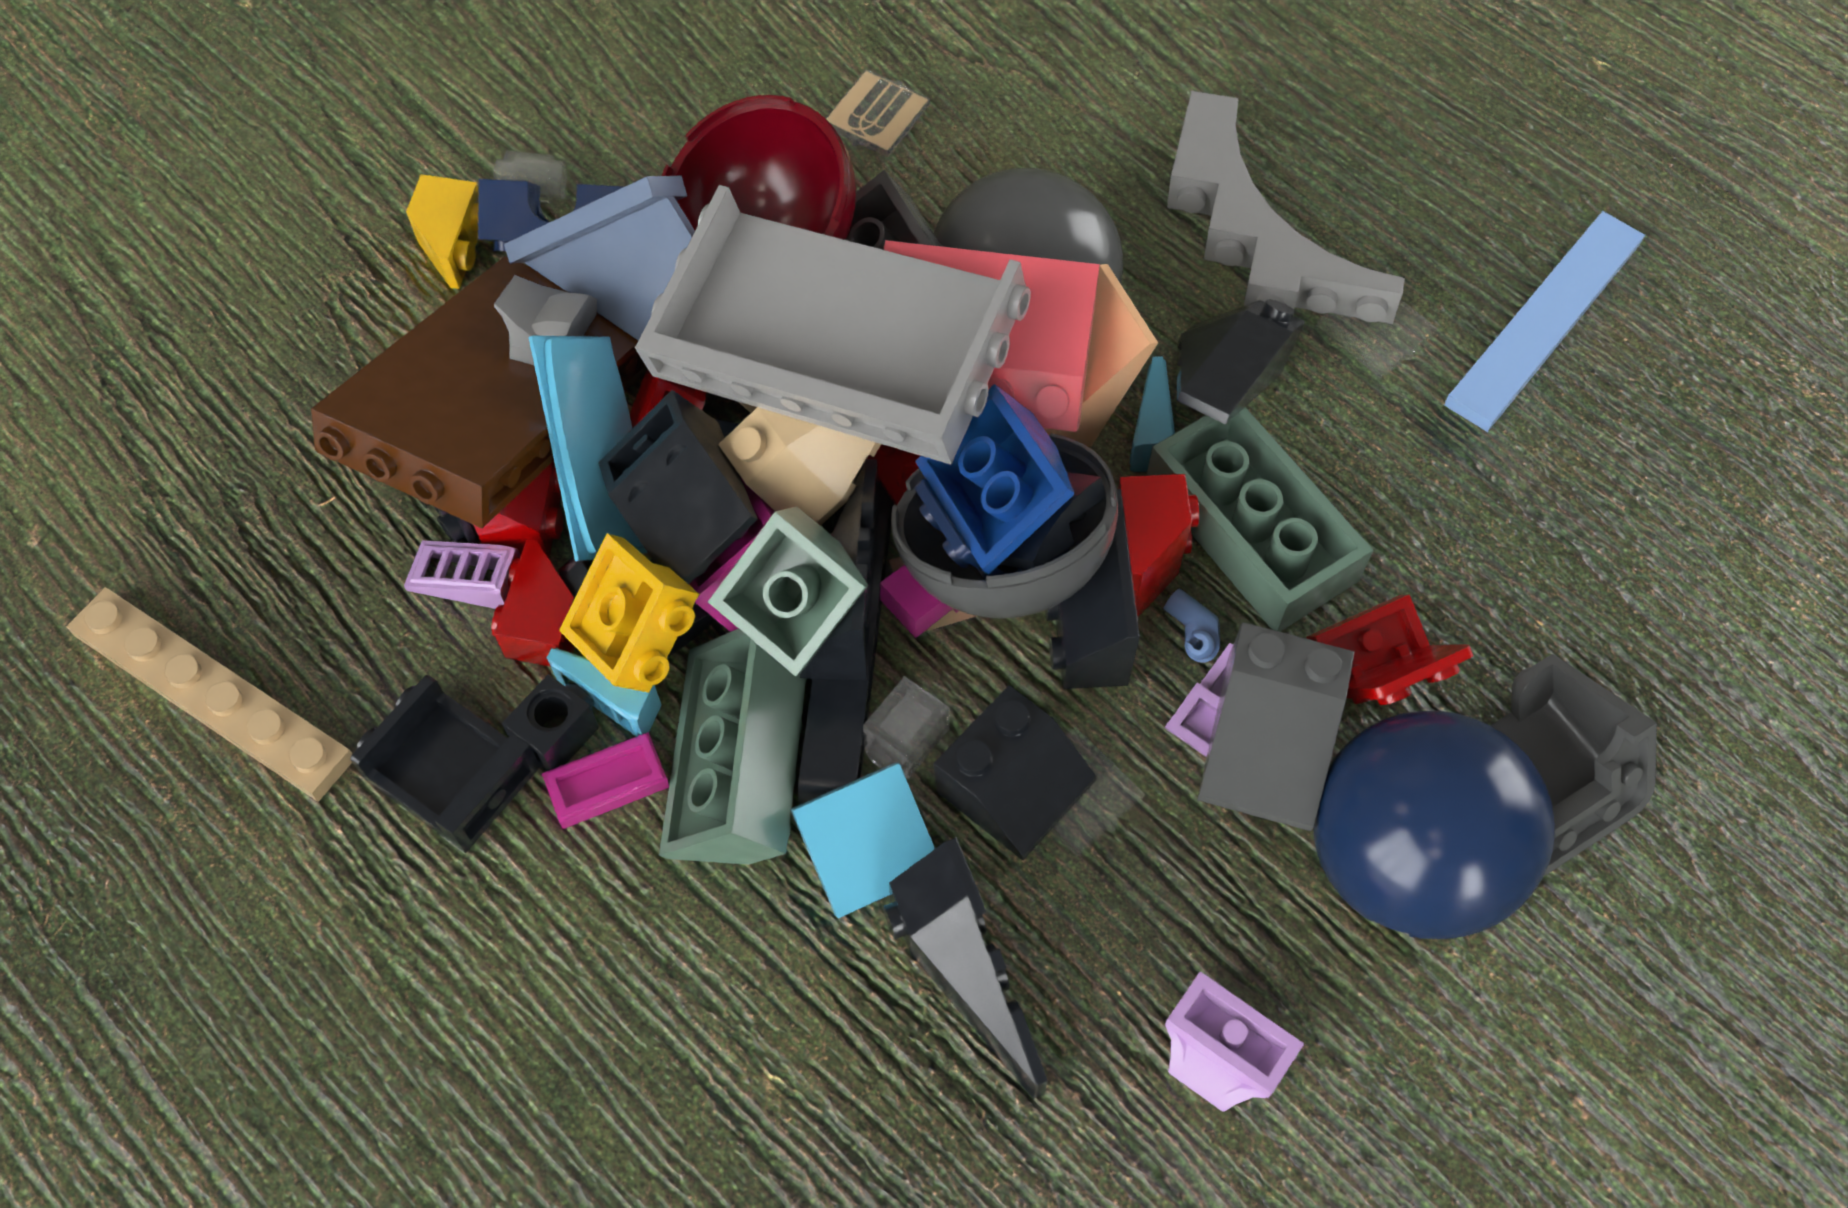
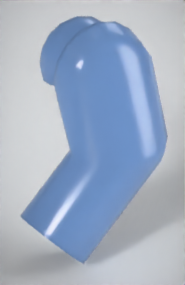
M1181 588L1177 589L1166 602L1164 610L1185 625L1184 647L1187 655L1196 662L1205 663L1211 661L1220 649L1219 619Z

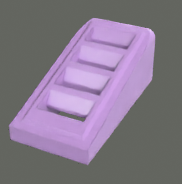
M422 540L404 587L409 592L496 609L499 604L504 605L510 589L508 586L510 565L514 558H520L521 555L518 548L503 545ZM431 558L440 559L434 576L424 577ZM450 563H458L452 579L445 578ZM469 565L475 566L476 568L471 580H464ZM487 569L494 570L491 580L483 581Z

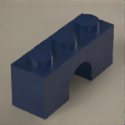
M479 179L478 239L494 242V251L506 252L505 243L550 222L541 210L540 185L528 181ZM577 184L576 205L573 211L625 186Z

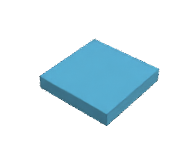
M897 762L790 809L834 915L837 918H841L889 896V882L935 849L900 763Z

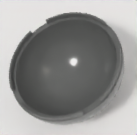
M1020 167L1001 170L982 177L962 190L950 202L939 218L934 230V235L942 247L1100 265L1108 264L1120 284L1122 282V245L1115 223L1108 211L1080 183L1053 171Z
M1050 434V438L1058 449L1066 472L1100 476L1106 498L1087 510L1086 516L1083 519L1069 524L1074 545L1069 547L1071 551L1041 566L1011 574L987 576L986 580L976 567L969 565L964 569L952 560L942 546V543L947 540L945 535L933 527L920 512L919 507L924 502L914 486L921 479H925V477L918 468L905 482L907 490L898 505L893 506L892 532L900 558L911 576L930 595L949 607L967 614L1004 619L1023 617L1052 608L1070 598L1085 586L1105 560L1112 545L1118 519V496L1111 471L1104 460L1092 449L1078 441L1061 435Z

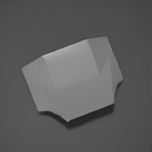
M514 275L494 304L509 331V359L534 365L529 336L532 335L583 336L597 315V298L545 287Z

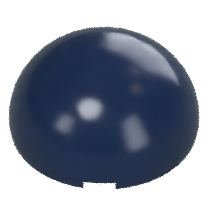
M1415 711L1383 719L1354 736L1341 748L1329 765L1313 832L1317 855L1325 874L1339 895L1360 915L1371 922L1374 921L1387 928L1407 933L1410 937L1451 939L1469 936L1493 927L1510 917L1525 904L1539 886L1549 865L1555 839V822L1550 796L1540 773L1523 750L1505 734L1469 716L1444 711Z

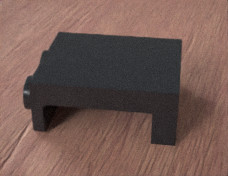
M425 675L417 685L407 688L400 695L395 709L378 727L370 729L362 736L357 744L356 751L350 758L367 782L465 854L541 767L528 743L514 733L508 738L446 695L439 683L429 675Z

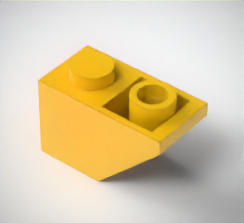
M421 174L406 210L407 216L419 245L448 286L460 289L466 271H470L475 263V246L478 240L477 182Z

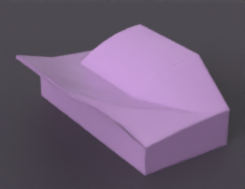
M1199 972L1165 1023L1171 1038L1169 1074L1223 1112L1252 1097L1269 1098L1304 1045L1303 1042L1202 972Z

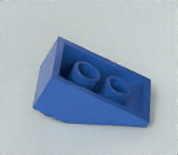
M996 384L988 389L986 405L980 416L972 417L952 464L920 456L915 461L979 566L988 574L1075 494L1058 449L1031 411Z

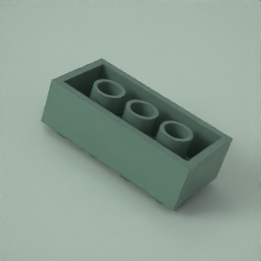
M1246 407L1226 425L1205 415L1152 447L1146 476L1186 475L1188 495L1196 494L1199 503L1198 527H1191L1192 536L1272 630L1281 632L1360 581L1373 553V549Z

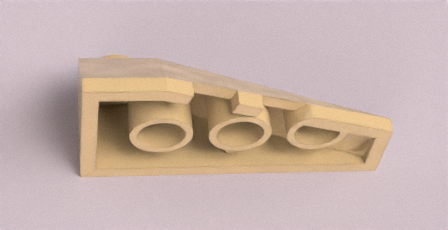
M759 407L718 444L746 485L774 511L798 507L820 526L848 501L857 486L852 483L868 455L874 457L881 446L880 443Z

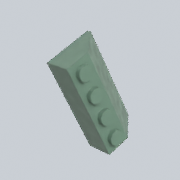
M740 629L689 649L659 856L666 859L749 865L786 854L787 841L790 836V809L792 806L793 788L796 782V762L799 735L802 730L801 718L807 679L800 678L799 675L794 676Z

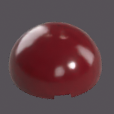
M757 95L733 101L716 109L689 130L684 136L688 141L676 156L671 167L666 164L662 176H682L687 197L677 202L695 231L698 227V220L702 209L707 204H710L719 185L729 187L740 213L843 240L846 239L851 227L855 211L856 184L852 162L846 146L835 128L826 118L812 108L794 102L789 97Z

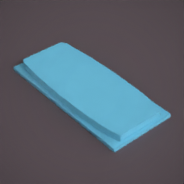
M529 336L575 561L594 559L607 533L625 538L642 554L648 553L609 497L598 464L633 429L610 337Z

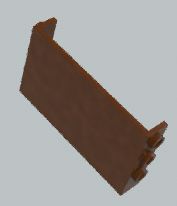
M504 256L311 408L315 452L483 529L554 461L535 366L509 359V331L494 304L514 275L545 287L565 290L522 263L510 264L508 257ZM597 313L583 336L610 337L613 354L625 393L647 371L645 363L635 349L638 340Z

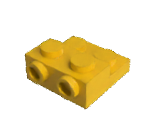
M607 533L559 631L613 686L649 693L652 686L659 684L667 676L670 667L667 657L677 637L686 633L693 625L695 614L692 607L699 593L671 568L652 563L625 538Z

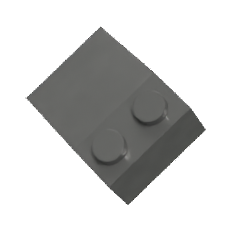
M1242 622L1228 657L1197 800L1311 831L1314 827L1346 702L1354 651Z

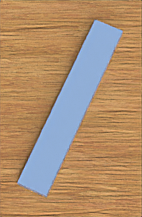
M1602 211L1452 390L1444 406L1488 432L1640 246L1645 235Z

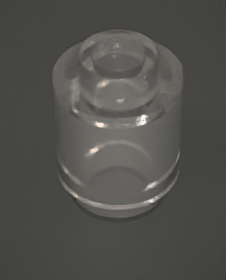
M507 150L503 160L497 159L495 162L494 180L528 181L540 185V202L551 203L552 199H564L567 184V166L565 161L555 160L554 155Z

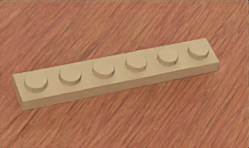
M106 587L66 626L76 638L317 802L321 800L352 763L350 760L352 752L348 748Z

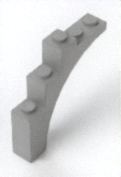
M1191 91L1171 173L1167 208L1182 210L1188 213L1212 215L1204 260L1218 262L1227 266L1236 265L1251 268L1244 306L1259 300L1266 302V300L1272 299L1290 306L1293 310L1296 307L1321 314L1330 313L1359 318L1366 322L1393 324L1402 297L1405 278L1367 269L1333 255L1294 230L1270 207L1253 184L1241 157L1236 130L1238 98Z

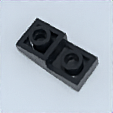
M1067 472L1075 494L1000 564L1021 568L1022 571L1053 561L1055 557L1074 545L1069 524L1083 519L1086 516L1087 510L1106 498L1102 478L1100 476Z

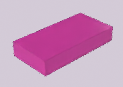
M649 732L542 773L562 829L669 788L667 777Z

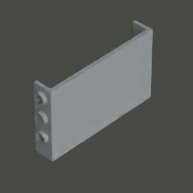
M719 185L710 204H707L702 209L698 220V227L687 248L679 253L675 264V271L665 291L656 298L652 307V316L635 349L654 377L952 464L972 417L980 416L986 405L988 397L987 383L994 368H1001L1006 360L1010 345L1009 334L1015 320L1021 321L1025 317L1030 303L1031 291L1029 287H1026L1019 261L1009 260L1001 280L740 213L729 187Z

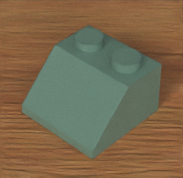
M792 507L774 512L709 599L708 603L794 676H798L862 595L868 584L842 544L801 509Z

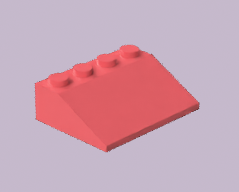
M885 240L884 250L997 280H1001L1010 259L1019 261L1026 287H1029L1031 291L1030 303L1025 317L1021 321L1015 320L1009 334L1010 345L1006 360L1001 368H994L987 383L988 389L996 384L1031 411L1043 428L1077 432L1081 419L1100 264Z

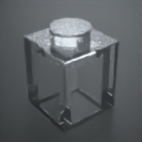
M904 676L863 725L864 746L867 749V756L881 769L895 762L900 763L905 777L909 779L948 732L950 707Z

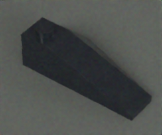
M957 838L948 840L889 882L890 903L883 906L887 924L894 939L904 936L914 959L1032 1099L1038 1098L1045 1094L1048 1080L1019 1003L1016 999L1008 1002L1004 991L1010 989L1005 970L1007 967L1000 948H996L993 943L988 945L984 943L982 936L987 934L982 914L987 912Z

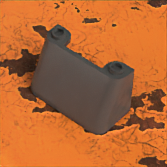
M1551 654L1532 667L1525 668L1516 676L1511 688V713L1490 725L1505 734L1523 750L1540 773L1547 787L1554 815L1555 839L1551 859L1544 876L1635 817L1650 801L1656 784L1657 722L1554 654Z

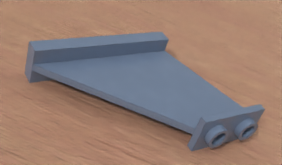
M646 176L505 243L504 246L509 263H525L566 292L580 293L597 298V313L639 341L652 316V307L656 298L665 291L675 271V264L679 253L687 248L695 233L694 228L677 202L687 197L682 176Z

